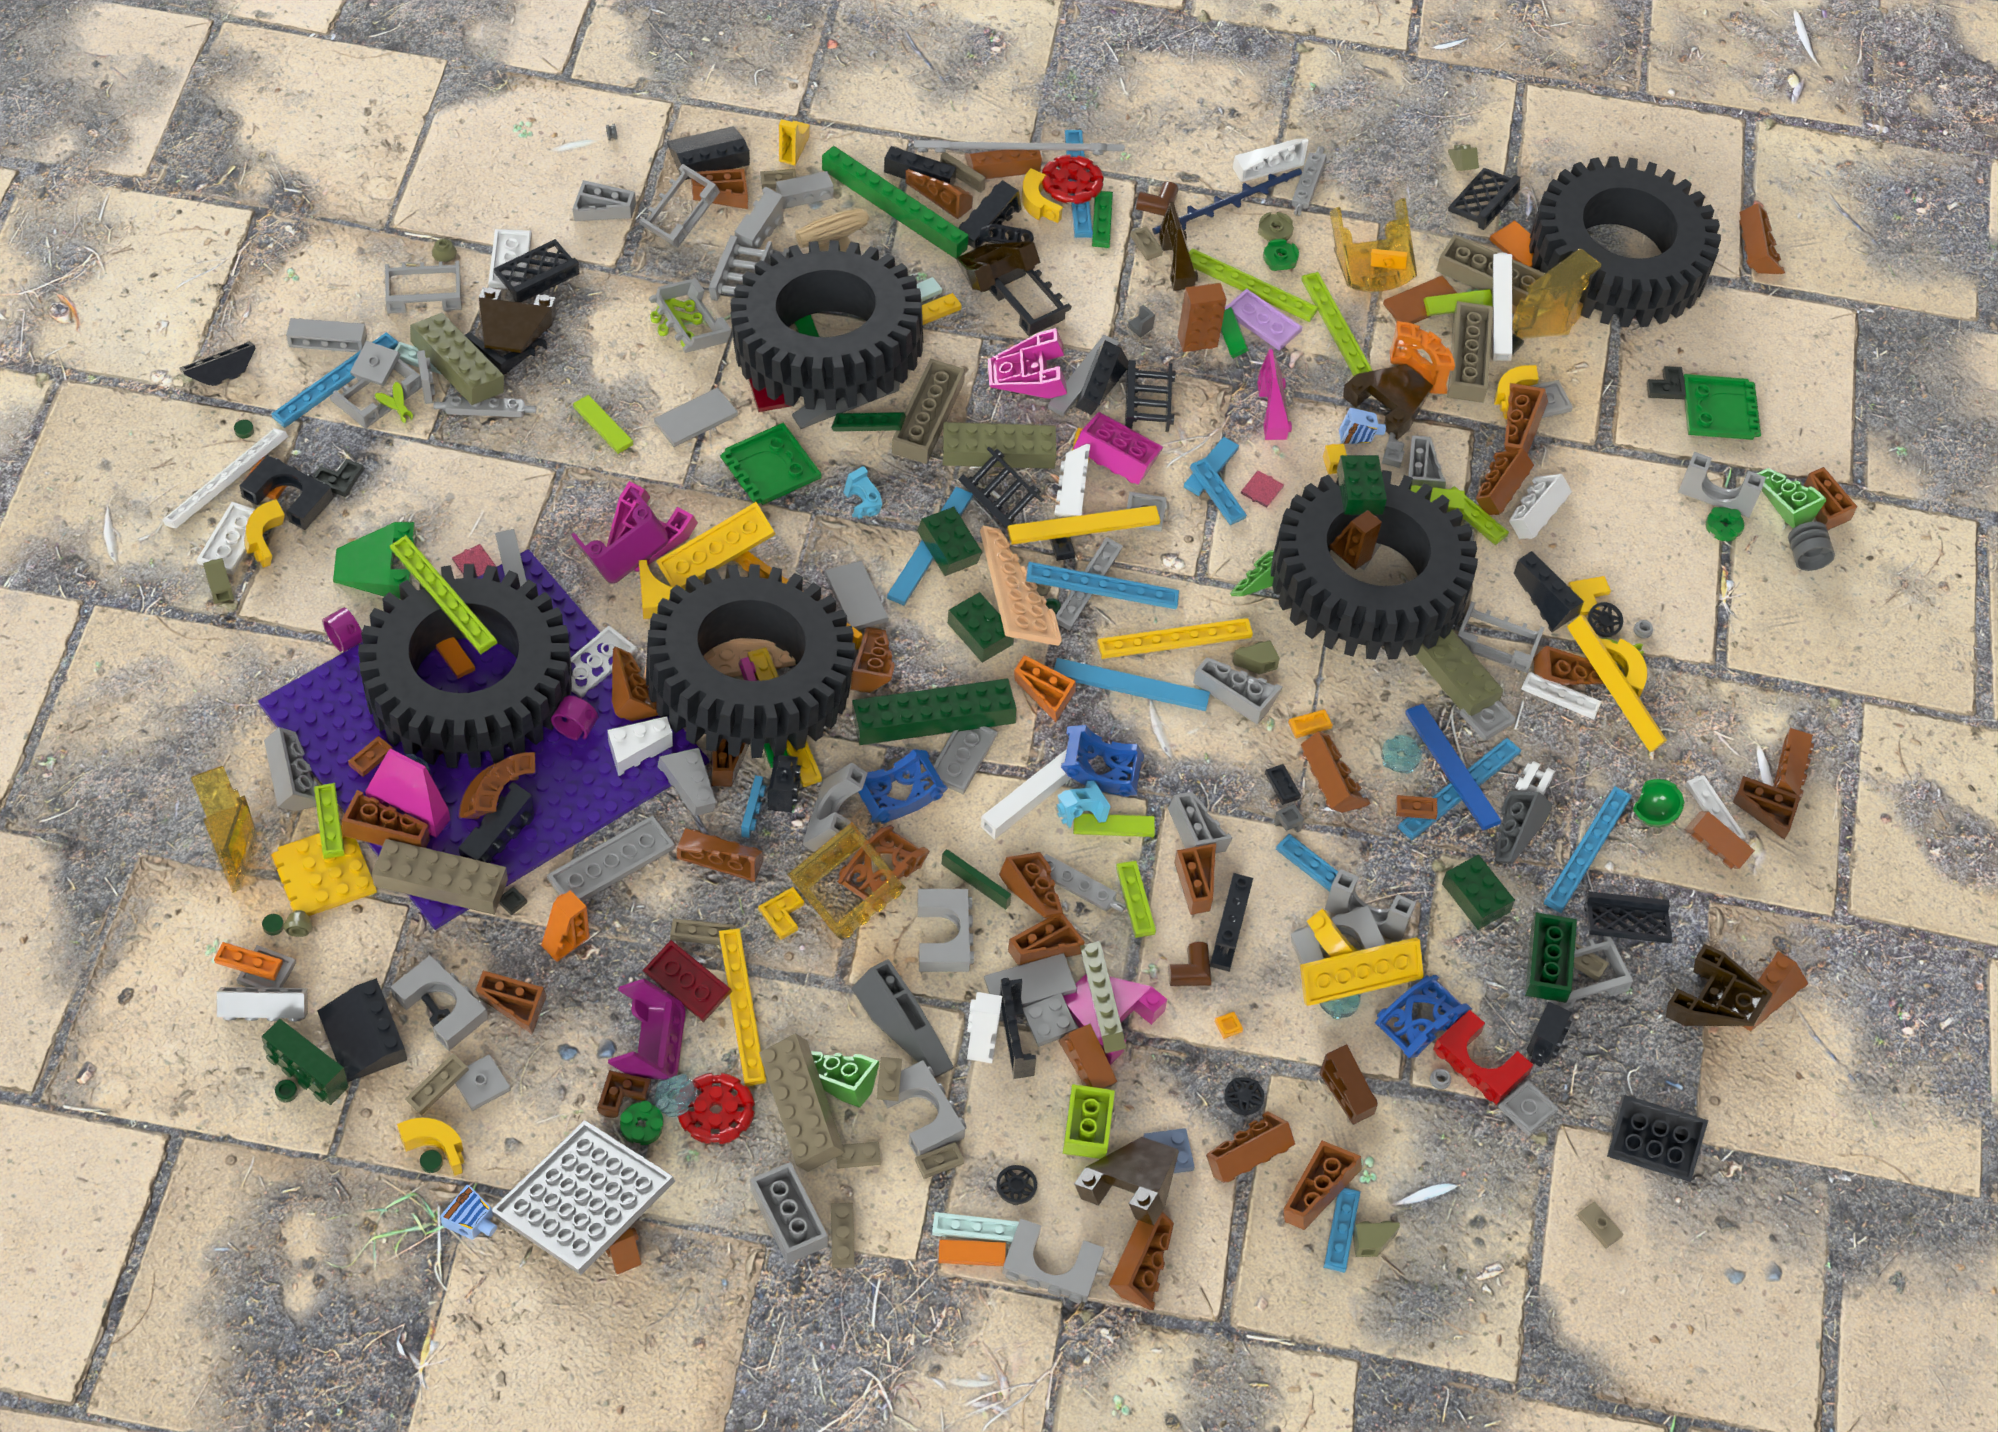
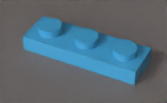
M755 775L741 825V837L750 838L751 831L756 829L757 819H755V816L760 814L762 806L760 798L764 797L766 793V785H763L762 776Z

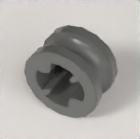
M612 124V126L606 125L608 140H611V138L616 140L617 131L615 124Z

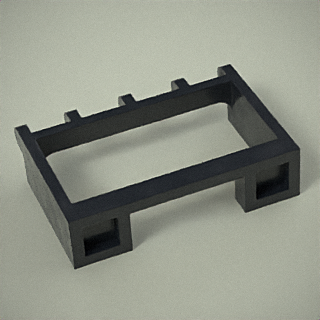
M1017 268L996 278V284L991 286L989 291L998 301L1005 298L1020 315L1019 326L1030 337L1065 320V314L1071 310L1072 306L1069 303L1063 305L1060 301L1063 297L1061 293L1054 294L1049 289L1052 287V283L1050 281L1044 283L1040 278L1042 272L1039 269L1036 271L1033 269L1025 271L1024 269ZM1026 273L1057 307V309L1035 320L1005 286L1025 276Z
M1003 978L1000 984V996H1002L1001 1012L1013 1079L1031 1077L1035 1075L1036 1055H1031V1053L1023 1054L1016 1019L1017 1017L1024 1016L1021 1000L1022 979L1009 980V978Z

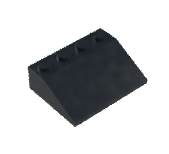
M734 126L667 141L668 148L680 175L682 172L679 168L682 164L695 172L729 170L750 165V150L744 137Z
M377 978L354 986L317 1010L338 1064L344 1067L347 1082L407 1061L404 1045Z
M1622 1095L1607 1157L1691 1182L1709 1120Z

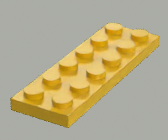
M757 502L658 559L656 562L671 587L678 585L685 589L687 578L696 575L700 580L705 577L706 570L712 568L719 569L776 534Z
M1417 937L1300 965L1304 1004L1306 1006L1424 978L1420 939Z

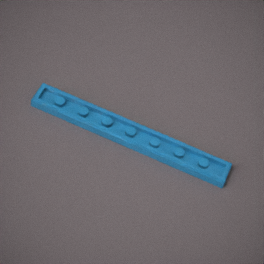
M1065 130V143L1083 144L1082 130ZM1066 151V155L1071 154V157H1077V155L1085 157L1084 151ZM1089 201L1082 204L1071 203L1074 238H1092Z
M386 332L372 343L395 350L399 342ZM361 350L271 413L272 418L286 428L332 395L335 390H339L356 378L351 375L350 371Z
M955 487L941 511L955 507L961 516L972 500L973 494ZM923 540L890 589L887 599L905 606L934 558Z
M1028 562L1027 582L1175 610L1178 607L1179 590L1033 562Z
M1057 658L1054 667L1055 671L1076 681V683L1206 711L1210 695L1209 691Z
M1505 738L1467 770L1477 785L1481 786L1517 757L1521 749L1508 738ZM1451 783L1432 797L1437 798L1436 819L1407 817L1398 825V828L1412 841L1462 801Z
M1614 786L1546 897L1544 905L1562 914L1631 800V794Z

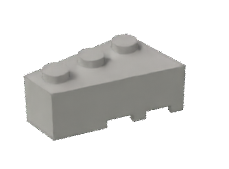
M583 180L572 209L574 221L630 219L636 207L635 192Z
M1412 436L1408 474L1409 477L1413 478L1412 485L1422 486L1425 483L1431 487L1445 489L1446 481L1442 475L1441 466L1438 463L1431 437Z
M1188 792L1174 795L1168 810L1185 849L1216 843L1215 853L1226 852L1232 840L1229 833L1226 834L1220 828V823L1217 819L1213 820L1207 813L1208 809L1195 794Z

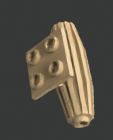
M862 208L840 211L814 220L795 231V238L800 248L809 247V242L818 241L820 251L829 250L830 240H839L840 251L846 252L851 242L847 236L866 226L869 216Z

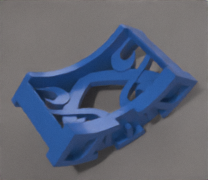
M1087 725L1067 727L1066 733L1069 736L1065 762L1061 763V768L1067 776L1085 786L1087 781H1095L1102 792L1118 794L1123 797L1137 795L1141 762L1144 760V754L1138 744H1123L1113 741L1111 744L1103 742L1102 737L1092 732ZM1097 755L1101 756L1106 765L1113 770L1098 775L1088 760L1094 759ZM1133 762V768L1127 767V765ZM1125 773L1131 774V780L1125 781L1128 778Z
M913 749L904 758L894 763V768L888 771L880 769L867 772L863 789L858 791L872 816V823L885 824L918 811L943 796V793L948 788L943 784L933 767L926 750ZM922 764L926 769V771L923 773H921L920 765ZM907 774H910L909 779L903 778ZM930 777L934 784L929 789L924 790L926 786H929V781L922 780ZM897 781L902 785L913 784L911 793L906 800H898L887 796L892 789V782Z
M1426 975L1419 983L1401 995L1388 1008H1383L1377 1015L1378 1019L1375 1021V1024L1404 1051L1403 1053L1408 1058L1418 1057L1436 1039L1435 1033L1439 1030L1445 1032L1467 1011L1472 1010L1467 1003L1461 1004L1437 981L1439 979L1437 975L1430 977ZM1424 1002L1433 1004L1432 1014L1435 1022L1424 1018L1412 1021L1413 1003ZM1439 1007H1441L1440 1012L1445 1013L1444 1015L1438 1013ZM1393 1017L1399 1019V1021L1394 1023V1027H1400L1404 1024V1027L1397 1032H1394L1387 1025V1022ZM1418 1025H1423L1425 1030L1420 1031ZM1406 1033L1410 1045H1408L1400 1036Z

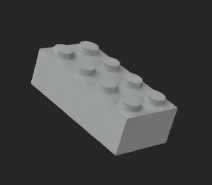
M791 1162L750 1179V1190L786 1264L827 1247L828 1235Z

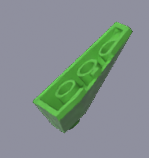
M1770 468L1757 473L1766 477L1762 492L1784 521L1792 528L1803 523L1812 522L1826 502V498L1811 486L1807 488L1802 486L1801 482L1797 480L1793 482L1786 479V475Z
M1269 550L1254 563L1256 568L1246 573L1247 578L1241 580L1230 593L1231 596H1246L1273 585L1274 577H1271V565L1274 550Z
M811 1051L824 1091L845 1103L861 1108L872 1094L879 1061L861 1054H854L851 1057L843 1056L842 1053L823 1055L822 1052Z

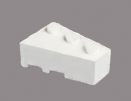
M667 716L608 730V742L618 776L624 774V771L628 768L640 765V762L644 759L652 758L673 746L672 731Z
M977 992L976 1000L971 999L967 1032H970L968 1060L992 1063L1002 996Z

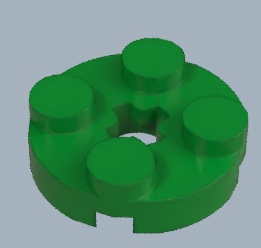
M1285 239L1271 240L1263 252V259L1272 271L1293 269L1296 267L1299 258L1297 246L1293 243L1292 245L1287 243Z
M1714 507L1709 513L1705 525L1707 531L1715 535L1714 538L1729 542L1742 534L1744 520L1741 517V512L1737 509ZM1721 522H1725V523H1727V524H1728V526H1727V527H1726V526H1724V524H1723V523H1721Z
M649 1101L630 1105L620 1116L621 1133L632 1144L635 1142L640 1143V1145H649L655 1142L662 1133L663 1115ZM639 1120L647 1121L644 1128L641 1125L638 1127L636 1125Z

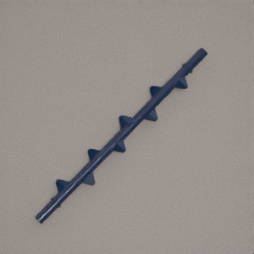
M1298 168L1288 173H1283L1278 177L1269 174V181L1254 187L1243 183L1242 192L1225 199L1215 196L1213 204L1198 210L1189 205L1187 207V214L1179 217L1183 231L1186 230V222L1202 215L1212 218L1214 217V210L1229 204L1240 208L1241 199L1258 192L1268 195V188L1301 175L1302 170ZM1161 225L1152 228L1154 235L1160 232Z

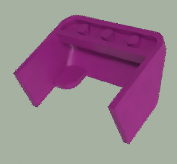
M634 488L630 489L635 502L639 505L633 511V518L637 525L610 546L606 547L599 540L591 541L585 546L574 532L571 534L578 548L608 583L619 582L639 566V560H648L669 542L666 530Z
M646 979L620 986L618 991L633 999L632 1014L642 1021L638 1052L633 1051L608 1059V1064L625 1074L643 1078L668 1080L676 1077L678 1074L686 1014L684 1005L681 1001Z

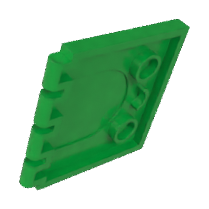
M1684 374L1686 391L1684 400L1688 435L1748 440L1761 436L1756 385L1754 382H1749V379Z
M784 422L725 448V452L720 455V458L738 480V483L752 502H757V504L761 503L764 505L822 478L821 472Z

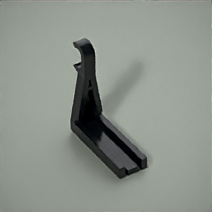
M471 332L465 334L503 375L507 374L529 355L535 356V347L542 346L543 349H547V342L542 338H537L522 353L510 352L504 355L503 358L494 350L484 348V342Z

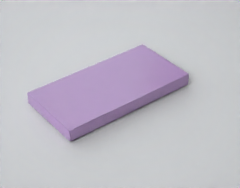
M1248 289L1244 290L1225 307V310L1232 307L1238 323L1279 351L1295 338L1303 328Z

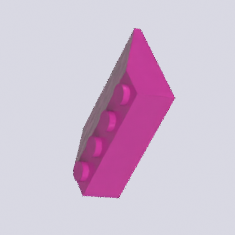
M1098 412L1083 428L1073 448L1075 450L1085 444H1090L1089 458L1094 460L1096 464L1103 465L1114 474H1120L1129 482L1138 485L1144 479L1163 449L1161 445L1101 412Z

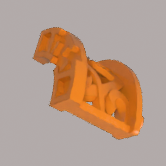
M1397 321L1389 351L1390 363L1398 365L1407 364L1433 385L1430 393L1447 394L1446 383L1450 370L1454 371L1455 368L1454 358L1449 348H1446L1441 343L1442 340L1431 331L1428 333L1420 329L1418 325ZM1417 349L1426 351L1433 363L1422 357Z

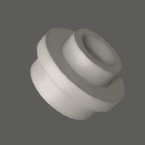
M1640 620L1633 629L1634 633L1640 638H1649L1653 633L1652 624L1647 620Z
M1437 1069L1431 1073L1430 1082L1437 1089H1446L1451 1083V1076L1447 1070ZM1437 1078H1441L1444 1082L1438 1081Z

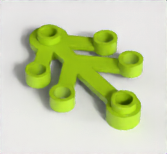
M675 298L664 300L691 340L694 334L686 329L681 319L692 322L694 325H700L703 322L702 314L698 312L688 314L675 310L674 306L683 308L687 312H693L695 310V302L693 300L683 302ZM657 309L650 314L652 323H660L662 320ZM667 317L663 324L658 326V334L660 336H667L669 334V328L666 326ZM680 340V344L684 347V342Z

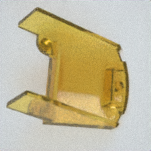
M1401 198L1394 203L1397 220H1392L1386 224V239L1353 244L1351 232L1343 227L1341 208L1336 207L1330 211L1335 243L1334 251L1348 287L1364 292H1384L1398 288L1417 276L1406 198ZM1372 249L1408 252L1406 270L1371 266Z
M1578 249L1529 285L1526 289L1529 293L1525 299L1521 298L1513 317L1512 330L1515 332L1513 334L1521 339L1569 335L1571 327L1582 317V306L1579 305L1582 291L1589 284V276L1601 268L1602 264L1584 250Z
M220 766L191 777V780L206 815V818L203 819L233 893L242 888L256 844L257 834L245 795L240 797L237 788H232L224 767Z

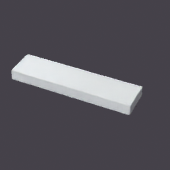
M1530 671L1521 690L1593 720L1602 701L1561 684L1546 680Z
M1702 775L1687 781L1686 787L1701 809L1709 811L1744 841L1745 835L1706 777Z

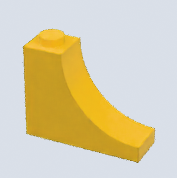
M781 119L779 123L780 162L796 166L810 137L809 124Z
M639 560L643 619H651L653 613L657 614L658 603L661 599L669 600L670 590L673 587L663 584L653 576L648 568L647 560Z

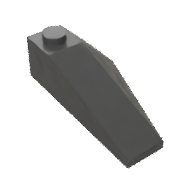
M1508 792L1501 810L1503 822L1499 826L1501 838L1497 841L1495 857L1497 863L1513 864L1546 822L1553 804L1540 792Z

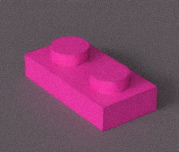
M748 657L740 659L738 664L743 679L746 681H756L754 663L750 662Z

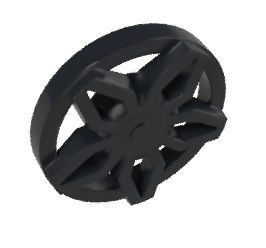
M1608 602L1594 605L1590 609L1587 618L1595 633L1602 637L1616 635L1622 629L1624 622L1621 611L1615 605ZM1598 607H1604L1602 611L1596 610ZM1612 610L1617 614V616L1612 615ZM1619 625L1618 628H1617V630L1614 631V627H1613V626Z
M1247 1077L1234 1078L1225 1089L1224 1100L1228 1108L1234 1113L1252 1115L1261 1109L1264 1102V1091L1256 1080ZM1233 1086L1234 1091L1228 1094L1229 1089ZM1256 1090L1259 1091L1260 1096L1258 1094H1254ZM1238 1102L1239 1109L1233 1106L1232 1103ZM1250 1104L1257 1105L1255 1108L1248 1110Z
M1021 1165L1008 1166L997 1177V1192L1004 1201L1010 1204L1019 1205L1027 1203L1036 1193V1176L1027 1167ZM1013 1170H1020L1023 1172L1019 1175H1016V1173H1014ZM1004 1175L1007 1182L1000 1184V1180ZM1030 1177L1033 1181L1034 1188L1030 1184H1027ZM1011 1192V1194H1010V1197H1011V1198H1009V1197L1006 1196L1005 1194H1008V1193ZM1014 1194H1018L1017 1199H1014ZM1022 1194H1024V1195L1027 1196V1197L1021 1199Z

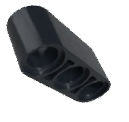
M991 224L982 227L980 230L981 239L989 243L1022 242L1021 236L1024 237V241L1033 242L1034 240L1031 231L1021 228ZM989 230L992 231V237L989 234Z

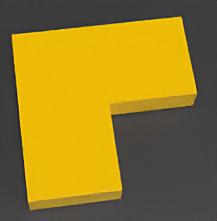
M1605 576L1568 583V586L1584 601L1580 615H1588L1590 609L1597 604L1595 597L1610 595L1611 592Z
M791 887L759 905L758 910L780 940L798 931L797 924L789 914L804 906V900L795 888Z

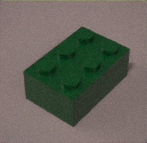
M1341 455L1337 474L1344 514L1361 515L1368 510L1373 515H1383L1387 498L1379 455Z
M955 507L921 519L917 532L944 576L978 563L982 550Z
M980 592L948 610V625L982 663L1014 644V638L1005 636L1001 615Z
M1479 854L1445 873L1442 885L1477 930L1511 912L1515 899Z

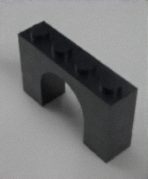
M269 455L239 485L242 498L257 506L277 487L293 486L301 490V495L290 506L287 513L289 522L304 530L310 526L333 500L331 487L327 483L320 482L311 475L304 474L294 466H289L280 459Z

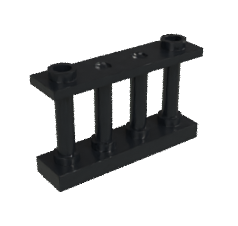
M1136 360L1128 361L1125 408L1126 427L1132 429L1133 422H1137V420L1166 422L1165 432H1169L1170 425H1174V414H1171L1172 382H1175L1176 371H1172L1173 363H1169L1167 372L1139 370V368H1136ZM1138 377L1167 380V386L1143 385L1135 382V379H1138ZM1135 393L1166 394V401L1139 399L1135 396ZM1134 407L1166 408V415L1137 413V411H1134Z
M988 447L987 450L993 456L973 477L970 476L968 478L962 474L958 480L1008 529V525H1015L1013 523L1015 521L1014 518L1034 497L1040 502L1044 499L1039 495L1041 491L1034 484L1030 486L1003 459L1005 455L1000 450L996 449L994 451ZM999 461L1005 468L985 489L982 488L980 490L977 487L979 480ZM1011 473L1017 480L997 501L994 500L992 502L989 499L990 494ZM1023 485L1029 492L1009 513L1004 514L1001 511L1002 506Z
M1233 873L1210 967L1230 972L1253 882L1252 877Z

